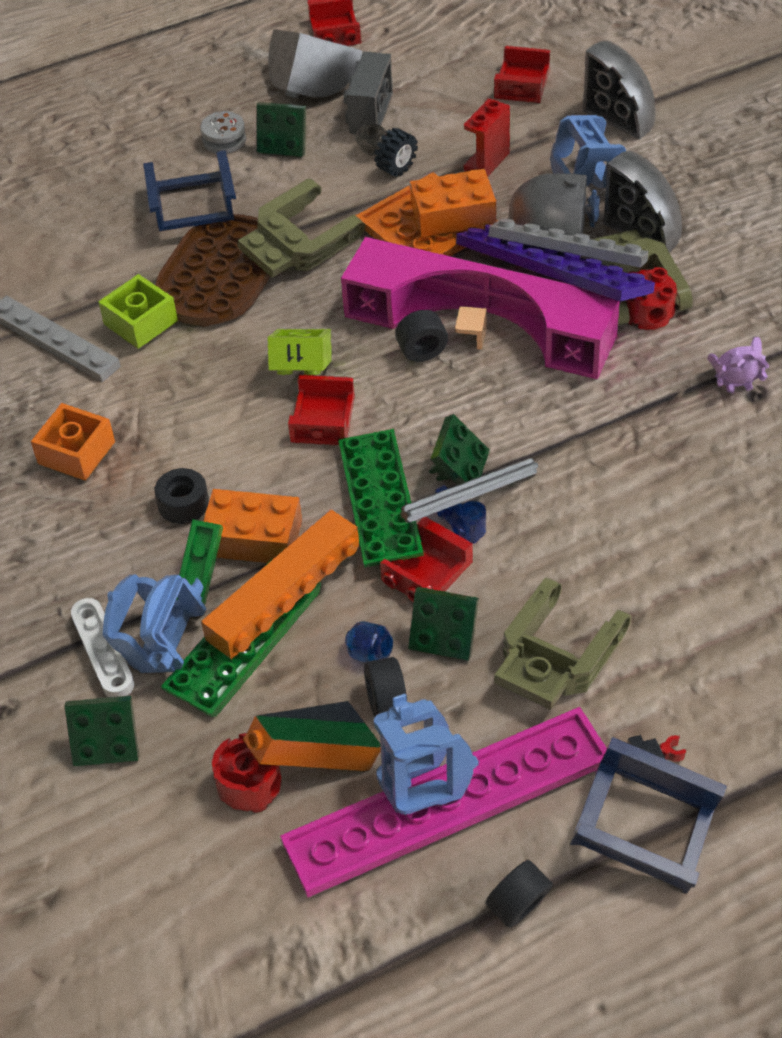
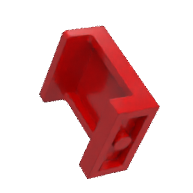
M307 0L309 22L314 37L344 46L362 44L360 23L356 21L353 11V0Z
M505 46L504 60L500 73H496L494 77V99L541 103L550 71L551 51L547 49Z
M487 99L464 123V130L476 135V152L464 164V172L485 169L487 177H489L510 154V105L493 99Z
M299 375V392L294 416L290 415L288 421L290 442L339 445V439L348 438L355 400L353 378Z
M423 517L417 523L424 556L392 562L383 559L380 562L381 580L385 585L404 593L413 602L417 587L445 592L473 563V543L427 517Z

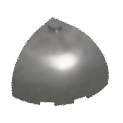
M273 29L268 56L269 76L276 88L286 90L285 95L294 98H299L300 94L311 97L329 96L337 93L349 83L351 75L355 74L356 61H360L363 51L302 33Z
M600 41L587 49L585 54L583 111L590 115L601 116L606 120V123L641 139L652 129L656 117L655 99L649 80L637 61L627 51L611 41Z
M625 151L607 163L604 225L620 233L637 229L641 238H649L664 243L670 253L678 244L682 231L681 212L675 193L663 174L651 162L636 152Z
M552 173L540 175L526 181L515 191L511 198L508 219L514 220L515 224L522 226L524 224H536L540 226L539 229L549 231V229H560L565 231V235L583 234L587 175Z

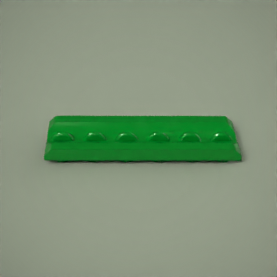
M394 429L339 439L355 524L358 527L364 568L380 565L383 559L391 562L424 556L416 520L407 523L400 516L401 507L411 503V498Z
M318 582L312 592L301 597L289 612L283 613L273 622L268 631L262 632L251 642L245 651L239 652L233 659L227 657L203 637L183 660V667L175 669V672L161 685V689L189 703L210 717L217 716L317 597L321 583Z

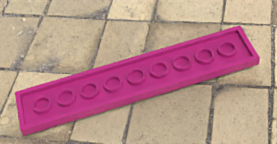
M577 707L473 752L479 764L474 768L470 784L460 799L443 805H433L405 815L395 812L384 791L280 835L281 843L308 898L596 771L607 748L581 707ZM447 764L412 778L411 787L437 779L447 782Z

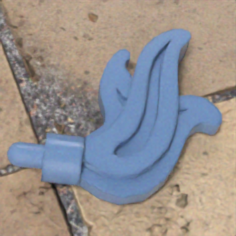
M592 190V196L587 199L588 204L585 205V213L590 220L591 228L595 227V222L599 218L600 196L597 195L596 190Z

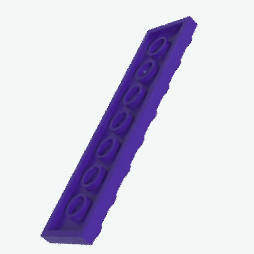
M485 225V229L469 228L467 232L457 233L456 244L620 302L654 292L655 282L646 280L642 274H629L623 272L621 267L602 265V261L598 259H584L580 257L581 255L489 237V227L491 225Z

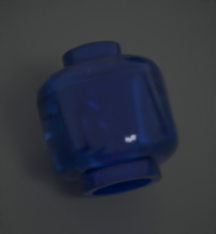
M360 621L347 632L345 644L348 654L352 659L366 663L388 658L393 649V638L385 626Z

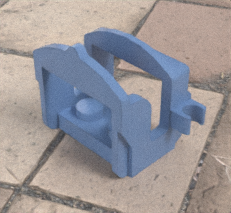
M568 115L560 121L555 143L552 147L550 155L552 172L571 174L561 158H565L572 153L576 141L580 149L573 173L587 175L586 187L592 183L597 188H606L607 163L617 155L625 152L626 149L621 144H610L604 136L606 120L603 117L597 115Z
M135 574L127 576L120 581L114 591L108 592V604L103 622V637L113 649L125 658L132 668L139 670L140 673L175 672V669H181L184 661L176 649L189 618L203 616L206 612V607L202 603V597L200 596L204 586L198 578L190 585L180 575H166L158 582L148 577H138ZM136 592L145 602L140 627V637L145 643L143 648L132 636L119 632Z
M406 694L393 697V707L389 708V711L376 715L374 726L380 735L381 766L378 767L376 776L379 785L395 812L406 815L433 805H443L460 799L470 784L474 768L479 764L469 745L461 735L451 734L444 716L432 701L423 699L410 703L406 700ZM424 720V729L407 734L401 728ZM446 756L447 782L437 779L411 787L412 778L440 767Z

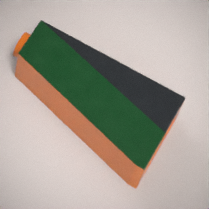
M349 701L256 715L243 739L258 762L267 765L368 771L372 768L381 751L380 742Z

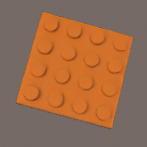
M432 172L423 178L438 177V175ZM410 185L356 215L365 223V231L377 240L450 257L466 248L456 244L457 233L467 232L468 230L421 238L411 207Z

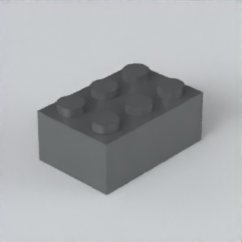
M363 51L360 61H356L355 74L351 75L349 89H346L344 92V104H347L348 108L345 122L349 124L350 134L378 137L393 95L391 54Z

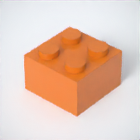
M64 403L58 406L31 440L39 465L85 481L115 443L110 419Z

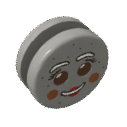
M221 111L210 114L200 125L203 145L210 152L216 153L226 150V153H232L239 150L246 142L244 120L234 112Z

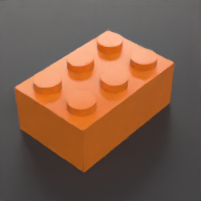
M485 169L410 181L411 207L421 238L468 230L469 228L485 227V225L496 223V199Z
M213 489L203 521L223 526L216 558L268 563L272 558L274 559L298 538L302 523L300 498Z

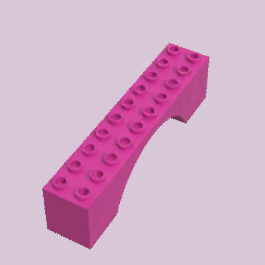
M369 237L364 238L341 277L344 317L394 329L405 316L419 310H431L434 312L459 309L460 306L484 308L486 312L503 317L524 329L539 346L544 357L545 367L597 380L617 337L620 301L575 285Z

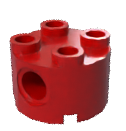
M656 267L652 270L629 272V274L638 273L644 275L646 280L655 282L652 294L625 300L629 310L628 324L632 325L633 322L638 324L639 329L656 330L666 326L669 323V319L673 318L675 313L677 287L674 280L667 275V270L661 267Z
M246 733L238 734L239 738L232 741L228 738L214 752L211 763L218 795L221 801L236 810L259 813L264 811L280 792L282 784L280 766L260 764L243 740Z

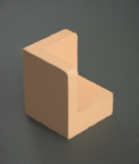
M460 306L455 332L477 335V349L482 350L487 328L486 309Z

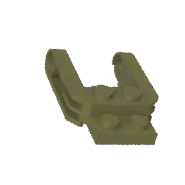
M309 178L261 206L258 210L257 229L239 239L238 248L273 278L291 266H295L296 270H312L357 241L364 233L366 225L356 215H351L313 240H309L305 233L288 220L303 211L305 206L312 203L318 194L321 195L322 187Z
M637 229L591 239L596 241L610 239L620 246L635 244L641 246V250L649 251L648 260L641 267L598 260L602 261V265L621 267L623 272L626 273L651 270L656 267L666 269L667 275L676 283V308L679 311L692 308L693 298L690 287L664 243L649 238H641ZM626 301L620 302L618 326L629 322V310Z
M546 577L504 632L503 655L505 661L494 674V683L551 710L561 695L568 696L588 691L624 638L631 622V615L621 610H616L610 621H605L580 659H578L573 654L533 636L556 605L562 590L561 584Z

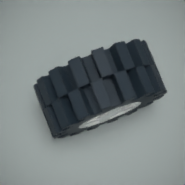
M394 127L392 131H386L387 136L383 134L381 143L378 142L377 146L379 149L375 150L377 156L374 158V161L377 162L375 165L379 169L398 177V175H403V171L407 172L409 170L408 165L412 166V158H416L417 155L414 152L418 150V146H416L418 141L415 139V136Z

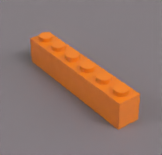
M331 509L201 621L205 640L230 659H233L239 652L245 651L262 632L268 631L275 620L283 613L289 612L301 597L312 592L318 582L326 575L332 574L344 559L352 556L360 546L358 527Z

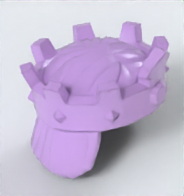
M759 337L753 338L751 346L733 348L721 355L719 359L713 353L708 355V361L716 370L715 377H717L718 387L725 385L727 392L734 393L735 387L744 386L746 391L752 390V382L758 378L761 381H765L768 377L765 368L767 369L770 366L765 360L766 356L761 353L762 342Z

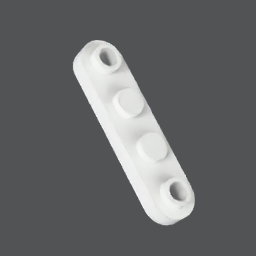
M92 598L81 599L73 605L71 616L103 692L108 697L127 696L134 688V680L125 658L113 649L103 637L105 613L97 600Z

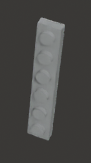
M499 219V221L489 227V237L635 267L643 266L648 260L649 251L641 250V246L635 244L620 246L610 239L596 241L591 240L590 236L585 234L565 235V231L560 229L541 230L539 229L540 226L536 224H524L522 226L515 224V221L511 219Z
M7 295L0 300V324L100 382L105 381L121 367L118 358Z

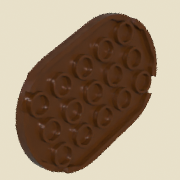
M234 214V220L194 226L184 235L159 272L155 284L174 298L178 321L207 327L227 322L243 315L254 304L271 276L238 248V240L257 229L258 218Z

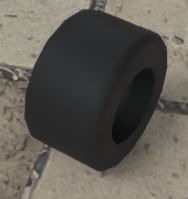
M419 310L410 313L398 323L395 330V338L402 353L413 362H424L433 359L445 349L448 343V333L437 313L431 310Z
M188 468L173 469L164 473L157 480L154 487L158 510L164 519L171 523L185 524L191 523L192 519H199L206 512L209 503L206 481L197 471ZM188 494L184 497H177L179 495Z
M395 657L365 663V685L374 717L389 711V708L393 707V697L406 694L407 700L402 670Z
M526 860L514 868L492 890L485 904L505 926L511 928L519 923L544 899L551 890L553 883L532 861Z

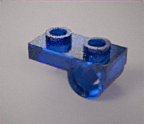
M443 485L440 488L436 489L435 493L441 492L448 488L445 485ZM479 501L459 503L436 512L441 519L445 518L455 534L473 544L486 534V507Z

